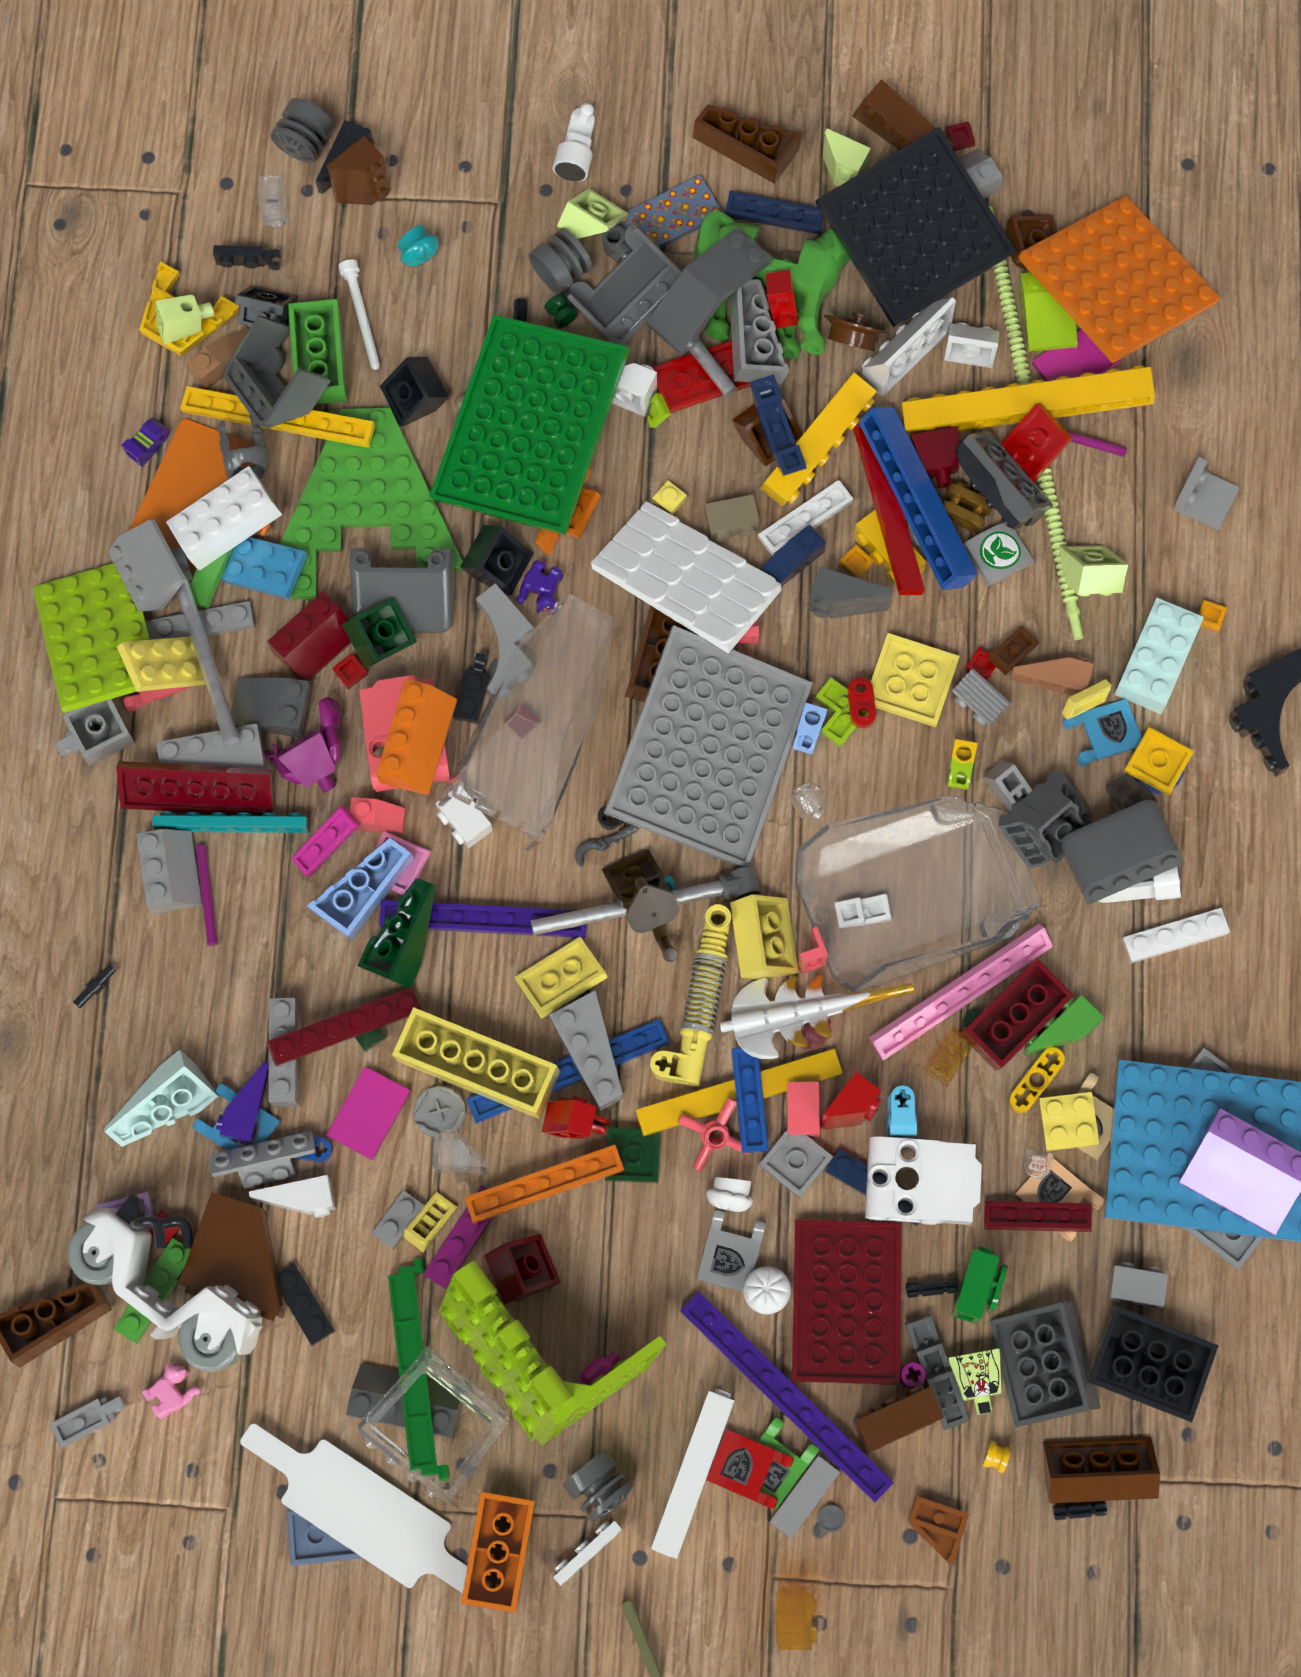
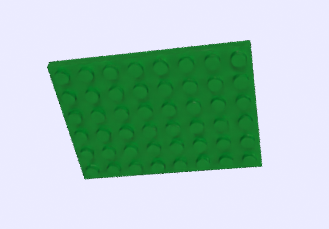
M493 315L429 498L435 502L566 536L630 349L627 346Z

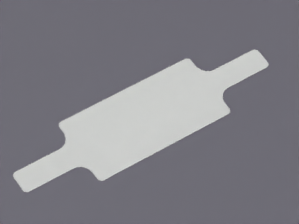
M251 1424L240 1443L287 1476L289 1485L281 1500L285 1506L407 1588H412L422 1575L434 1574L463 1593L467 1566L451 1556L444 1547L445 1537L451 1529L449 1522L326 1440H321L312 1452L301 1454L258 1425ZM485 1578V1582H488V1583H489V1588L492 1589V1588H493L492 1582H490L489 1580H487V1579Z

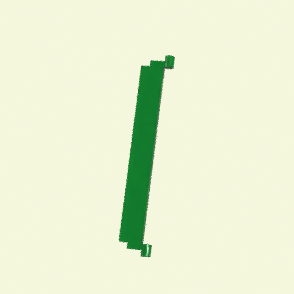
M416 1258L413 1260L414 1266L398 1268V1274L388 1275L410 1472L421 1470L422 1477L438 1475L439 1481L450 1480L448 1465L437 1466L415 1274H423L425 1267L424 1259Z

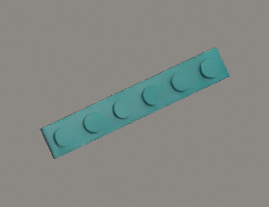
M162 812L160 816L153 815L152 826L155 830L168 829L192 832L309 833L310 826L307 817H303V814L289 813L288 816H278L275 813H263L262 816H252L250 813H237V816H227L225 813L215 812L211 816H201L200 813L188 812L186 816H176L172 812Z

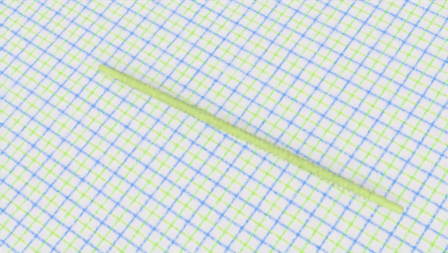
M989 206L992 213L994 214L993 207ZM1004 260L994 266V274H997L995 276V279L998 281L996 285L1000 287L998 288V293H1000L999 299L1002 300L1000 304L1004 306L1002 308V312L1005 313L1003 318L1007 319L1004 324L1007 325L1006 331L1009 332L1007 334V337L1010 338L1008 343L1012 345L1010 350L1013 351L1011 354L1014 358L1012 362L1016 364L1014 366V370L1017 371L1015 376L1019 377L1017 383L1026 385L1031 383L1032 378L1028 376L1030 374V370L1027 369L1029 364L1025 363L1028 358L1024 356L1026 351L1023 350L1025 345L1022 343L1023 338L1020 337L1022 335V332L1019 330L1021 326L1017 324L1019 318H1017L1018 312L1015 311L1017 308L1014 305L1015 299L1012 298L1014 293L1010 292L1013 288L1010 286L1011 280L1008 279L1010 277V274L1007 273L1009 268L1006 266L1007 261ZM1047 468L1037 481L1041 482L1039 488L1042 489L1043 494L1053 504L1045 513L1048 516L1046 521L1049 522L1047 528L1051 529L1048 534L1052 536L1050 541L1054 543L1051 547L1055 549L1053 551V555L1056 556L1054 561L1058 563L1056 565V569H1059L1057 575L1061 576L1058 581L1062 583L1060 589L1064 590L1061 595L1065 596L1063 602L1066 603V615L1070 620L1073 639L1081 640L1084 637L1079 618L1081 613L1076 604L1078 597L1074 595L1075 591L1066 584L1059 551L1060 547L1066 546L1067 543L1063 541L1065 539V536L1062 535L1064 530L1060 528L1062 526V522L1059 521L1061 516L1057 515L1060 510L1056 508L1058 502L1054 501L1057 496L1053 494L1055 493V489L1052 488L1054 483L1050 481L1053 478L1052 475H1049L1051 469Z

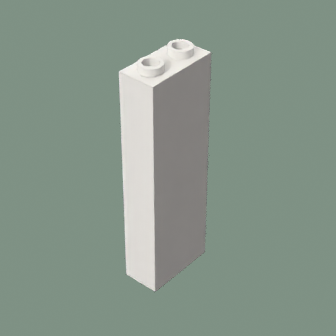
M715 1389L714 1393L708 1391L651 1547L653 1551L676 1560L678 1559L734 1405V1400L730 1399V1393Z

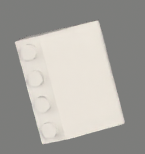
M951 297L935 301L924 310L915 314L912 317L913 320L908 325L903 324L897 330L896 336L891 341L887 340L882 344L879 353L874 358L870 356L863 363L861 378L884 397L949 333L956 300Z

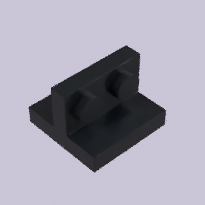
M251 285L236 295L235 305L240 306L238 324L251 327L258 315H262L288 325V304L297 303L298 296Z

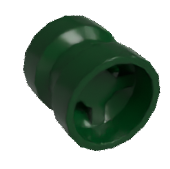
M563 293L550 298L544 306L547 313L554 317L553 321L558 328L571 324L578 315L574 307L569 306L568 299Z

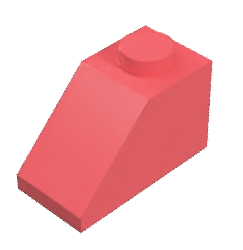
M351 797L350 813L360 823L356 830L386 831L388 833L403 834L405 808L378 799Z

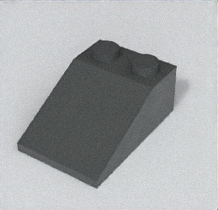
M820 567L811 592L809 611L820 618H838L888 611L893 589Z
M238 678L231 708L235 727L258 724L261 732L303 738L312 695L309 681L290 678Z

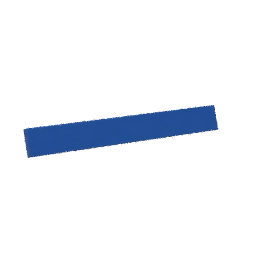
M660 1019L609 1040L615 1067L670 1044ZM570 1056L553 1063L558 1066L560 1074L551 1093L582 1081ZM478 1094L466 1099L476 1124L513 1109Z

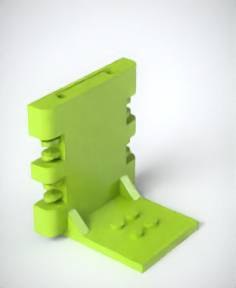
M475 1260L453 1274L438 1311L456 1338L464 1345L468 1344L474 1351L472 1356L480 1366V1371L490 1385L492 1384L496 1389L500 1388L506 1396L504 1400L512 1410L511 1414L532 1442L537 1439L542 1446L647 1370L667 1345L659 1336L627 1360L623 1359L618 1362L607 1375L599 1376L589 1385L565 1382L560 1378L552 1365L549 1367L546 1365L530 1343L528 1332L519 1320L514 1321L496 1296L497 1290Z

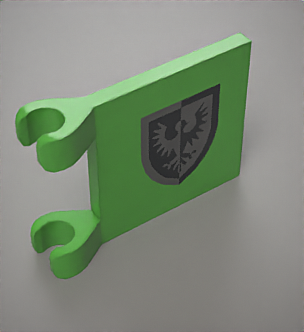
M778 1417L772 1421L758 1441L760 1444L794 1458L791 1467H785L772 1461L760 1491L777 1498L778 1502L775 1509L779 1507L819 1451L817 1446L810 1444L801 1458H799L774 1439L784 1425V1422Z

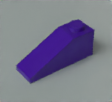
M263 1063L225 1108L224 1115H219L216 1130H220L219 1135L222 1138L253 1143L269 1075L268 1063Z

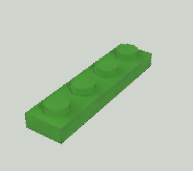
M172 1238L145 1279L144 1286L149 1285L159 1292L158 1297L165 1302L182 1275L191 1249H184L182 1243ZM129 1304L113 1330L138 1344L152 1321Z

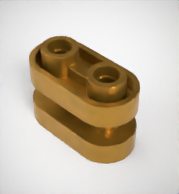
M960 482L949 484L945 492V496L949 501L941 500L951 522L971 532L980 533L985 524V521L980 516H989L993 508L986 503V497L982 493L977 494Z

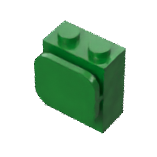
M979 1247V1250L973 1249L969 1254L951 1317L977 1324L982 1319L986 1302L988 1304L986 1312L992 1313L996 1309L1008 1265L1002 1264L999 1270L997 1269L1000 1257L994 1255L995 1251Z

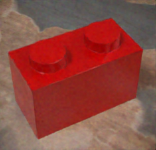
M790 269L765 273L767 296L775 328L796 326L799 320Z

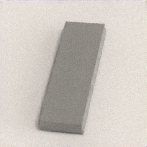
M818 1455L770 1520V1523L792 1539L840 1472Z

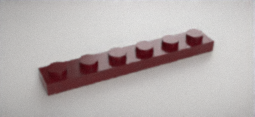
M411 987V989L400 991L271 1039L266 1044L275 1066L278 1067L406 1019L410 1016L413 1007L421 1010V1007Z

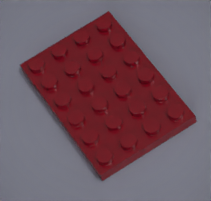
M795 1219L792 1382L900 1385L902 1223Z

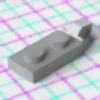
M120 1396L109 1402L107 1397L96 1399L50 1423V1426L60 1448L64 1449L111 1424V1422L116 1420L115 1413L126 1408L127 1405L123 1397Z

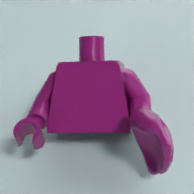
M324 697V699L319 700L322 728L316 729L283 750L280 746L272 744L275 748L273 755L267 750L264 751V755L273 760L272 763L282 778L297 785L302 784L304 787H309L317 782L323 793L336 786L330 773L337 769V762L340 760V740L336 730L340 725L341 711L337 701L331 697Z

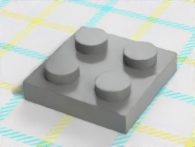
M787 1129L760 1162L759 1166L800 1199L830 1163L833 1156L807 1135H789Z

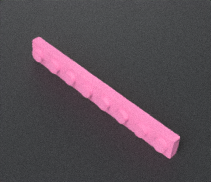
M1037 924L869 1037L878 1057L884 1061L1052 948L1053 946L1045 928Z

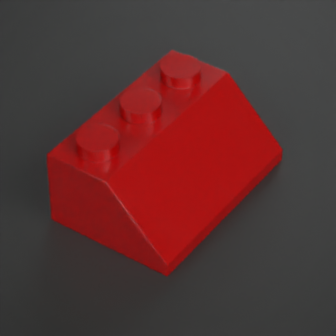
M855 1072L825 1111L820 1127L827 1130L862 1125L865 1119L870 1122L879 1110L878 1108L882 1102L879 1097L882 1091Z

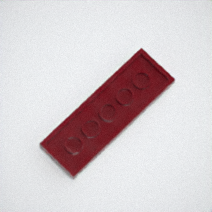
M118 761L116 766L120 809L197 813L221 812L225 814L250 813L257 816H262L263 813H274L272 770L268 768Z

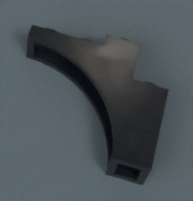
M1301 648L1249 673L1243 681V687L1247 696L1252 697L1253 700L1234 708L1229 716L1234 732H1238L1241 738L1249 734L1252 735L1251 742L1257 750L1260 749L1264 756L1263 761L1267 770L1273 772L1275 777L1285 773L1289 767L1280 740V716L1288 694L1301 682Z

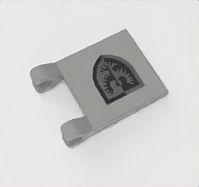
M715 1210L697 1280L743 1292L746 1278L755 1269L766 1225L764 1222L756 1221L752 1238L721 1231L725 1214L723 1211Z

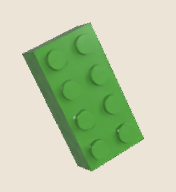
M338 300L289 303L293 375L298 368H302L331 380L316 404L347 402L341 311Z

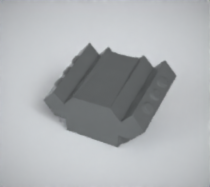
M1061 771L1049 773L1047 783L1036 784L1032 792L1017 804H1012L1010 814L1000 815L998 827L1026 866L1034 868L1043 866L1049 860L1054 863L1060 861L1065 856L1061 848V840L1068 833L1091 824L1092 813Z

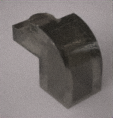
M1127 772L1106 785V791L1121 810L1144 800H1153L1157 804V799L1143 782L1136 784Z

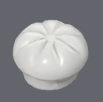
M715 1177L713 1188L707 1189L706 1197L717 1208L734 1212L745 1211L753 1203V1199L749 1197L751 1181Z
M764 1266L757 1268L748 1275L744 1282V1299L748 1306L758 1313H776L782 1310L790 1299V1281L781 1270L775 1267Z

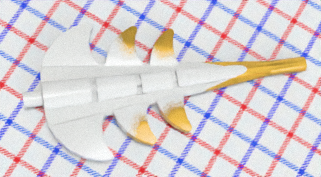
M819 975L808 985L805 998H800L796 994L798 978L794 976L779 987L775 1001H769L766 997L768 979L761 978L749 983L740 990L732 1005V1020L720 1022L722 1033L734 1030L739 1046L750 1056L760 1059H774L779 1057L778 1052L773 1047V1037L776 1032L780 1031L783 1038L790 1044L807 1047V1041L802 1034L804 1024L810 1023L812 1029L817 1034L831 1038L832 1034L828 1028L827 1021L829 1016L915 992L913 983L886 989L824 995L822 992L823 977Z

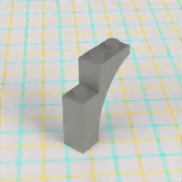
M495 583L476 598L477 606L491 623L499 644L497 668L492 681L487 687L488 696L494 703L498 700H505L512 694V689L519 684H526L532 678L534 673L533 665L520 651L519 647H526L533 640V636H535L533 626Z

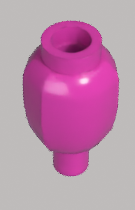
M613 1351L607 1358L595 1359L581 1372V1380L577 1384L589 1385L599 1376L607 1375L621 1358Z

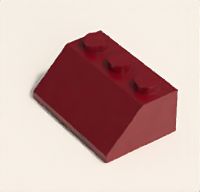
M322 592L274 634L267 643L270 650L299 680L310 681L351 644L342 626L349 619Z

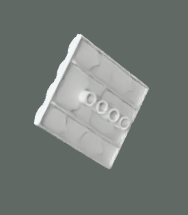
M647 501L591 562L593 570L727 653L734 648L782 590L781 584L774 577L753 567L745 559L708 540L707 536L679 522V519Z

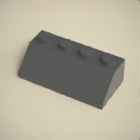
M361 1363L352 1386L346 1415L352 1418L405 1429L399 1371ZM427 1377L433 1434L454 1439L466 1385Z

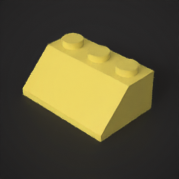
M750 895L731 902L730 906L741 978L761 979L798 974L799 970L788 899Z

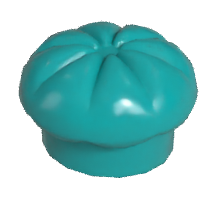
M422 224L409 230L397 244L398 249L402 253L400 257L401 262L409 267L420 266L428 262L438 250V237L433 234L430 235Z

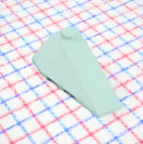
M178 1050L156 1069L104 1128V1132L120 1146H125L150 1135L152 1130L165 1124L170 1126L176 1123V1119L188 1114L193 1116L199 1113L219 1096L199 1067L181 1050Z

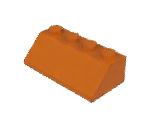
M409 679L404 680L376 772L380 784L429 796L457 704L456 698L432 685Z

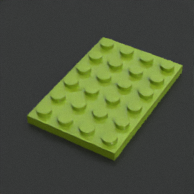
M114 563L34 586V596L62 712L66 713L136 692L117 647L122 642L151 639L144 612L138 611Z

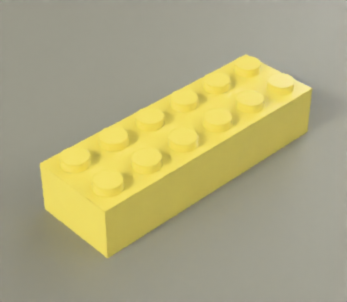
M414 1007L392 1054L397 1062L537 1119L541 1118L560 1074L556 1064Z

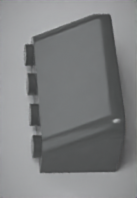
M1144 800L1070 832L1061 840V848L1068 866L1087 905L1184 864L1164 817L1153 800Z

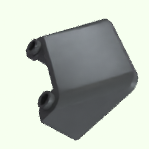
M635 221L626 228L624 233L626 243L633 250L595 289L584 281H576L565 290L567 298L610 341L616 344L625 343L652 316L681 274V270Z
M350 548L349 562L353 617L394 597L412 633H443L451 628L453 623L456 560L450 549H437L433 551L428 558V568L371 567L372 560L367 550L363 548Z

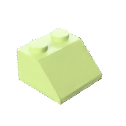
M826 129L823 158L833 184L838 187L868 169L871 148L830 129Z
M588 188L567 202L557 226L567 229L579 239L607 232L626 219L629 213Z
M1105 545L1060 547L1059 552L1066 584L1075 591V594L1089 596L1090 594L1099 593L1110 596L1112 593L1123 592L1128 564Z

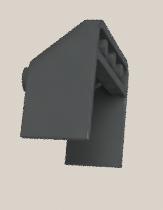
M258 315L227 363L224 378L255 422L260 426L271 428L309 414L331 380L322 375L298 368L285 387L276 375L283 365V355L278 347L289 332L290 326Z

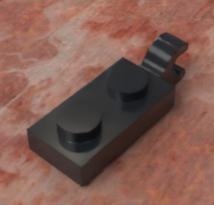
M214 245L213 247L216 265L222 267L244 266L254 269L265 267L266 264L271 270L280 269L279 262L271 261L273 258H281V252L277 249L264 251L262 247Z
M476 653L473 671L465 669L453 718L473 724L479 723L487 687L491 678L490 674L484 673L488 660L485 654Z

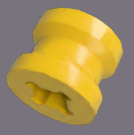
M991 1440L982 1466L996 1468L997 1472L1003 1474L1012 1448L1008 1446L1000 1447Z

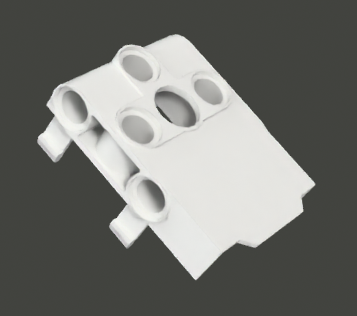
M870 1137L865 1218H868L870 1221H902L928 1225L940 1223L971 1225L973 1222V1208L980 1203L982 1165L975 1158L976 1144L894 1137ZM911 1148L914 1151L915 1157L911 1160L904 1159L900 1153L901 1149ZM903 1167L913 1168L919 1176L917 1186L911 1190L901 1189L896 1183V1173ZM876 1172H882L885 1174L887 1182L881 1185L876 1184L873 1181L872 1175ZM902 1200L910 1202L912 1211L902 1213L898 1208V1203Z

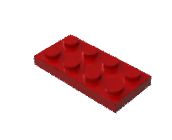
M732 341L707 349L736 386V391L750 387V382L734 381ZM692 354L652 367L657 372V390L663 395L670 413L724 396Z

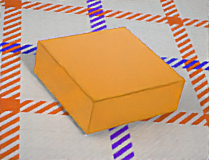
M857 544L839 560V565L852 577L859 578L874 564V560Z
M1203 599L1198 615L1204 617L1200 627L1219 633L1228 607Z

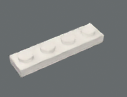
M838 480L759 533L758 539L773 557L792 537L810 524L815 529L853 503V497Z
M1222 908L1123 937L1122 941L1131 964L1230 933Z

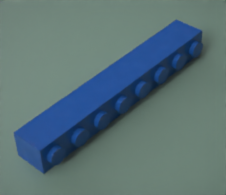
M873 407L859 421V424L941 589L964 588L978 573L895 408Z

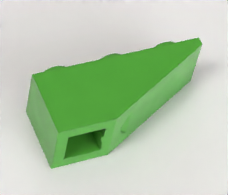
M1082 995L1077 1000L1072 998L1062 1008L1065 1012L1058 1018L1054 1016L1044 1026L1046 1030L1040 1036L1036 1034L1026 1044L1028 1048L1024 1054L1029 1056L1043 1052L1047 1048H1056L1081 1041L1103 1020L1104 1016Z

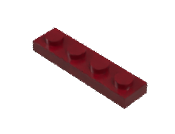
M985 1201L984 1229L1092 1232L1093 1206L1092 1203Z

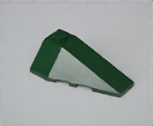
M415 878L398 901L396 912L391 918L386 917L383 921L384 928L377 937L372 936L368 941L357 965L358 967L411 989L422 963L436 885Z

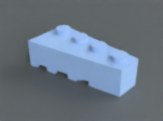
M389 838L368 855L362 863L347 872L345 877L325 890V893L309 903L307 907L343 935L353 940L414 858L409 851Z

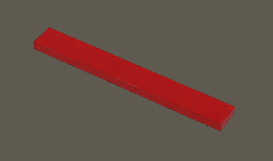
M856 424L853 430L899 595H922L925 592L903 510L860 424Z

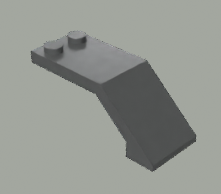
M736 227L684 268L647 321V326L680 355L684 354L699 342L701 331L720 304L767 267L772 261V256Z

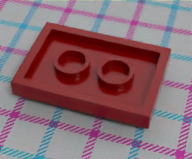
M1036 403L1001 445L1029 478L1035 482L1073 438L1041 403Z

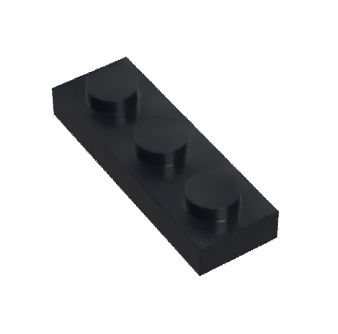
M295 1263L278 1272L277 1278L280 1293L311 1346L333 1334L335 1330Z

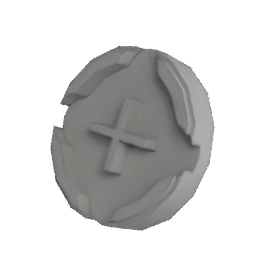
M436 1086L423 1091L416 1099L413 1108L414 1120L419 1130L425 1135L436 1139L448 1138L457 1133L463 1126L466 1117L465 1104L461 1096L452 1088L445 1086Z

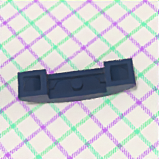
M774 374L751 381L750 387L757 414L770 451L782 476L807 469L800 447L795 443L781 403L782 396Z

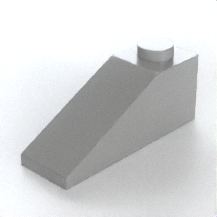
M1000 761L982 776L996 797L1010 813L1012 804H1017L1032 792V789L1013 763Z

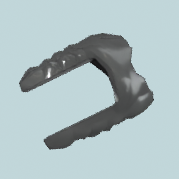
M251 415L249 416L255 446L231 450L225 421L221 420L219 422L220 451L222 452L223 463L226 469L225 474L228 480L245 469L240 467L242 463H253L254 465L250 468L259 479L264 477L269 466L270 458L263 430Z

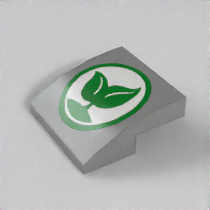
M1004 523L978 534L963 544L988 586L1007 579L1012 573L1029 567L1034 562L1016 531L1007 527Z

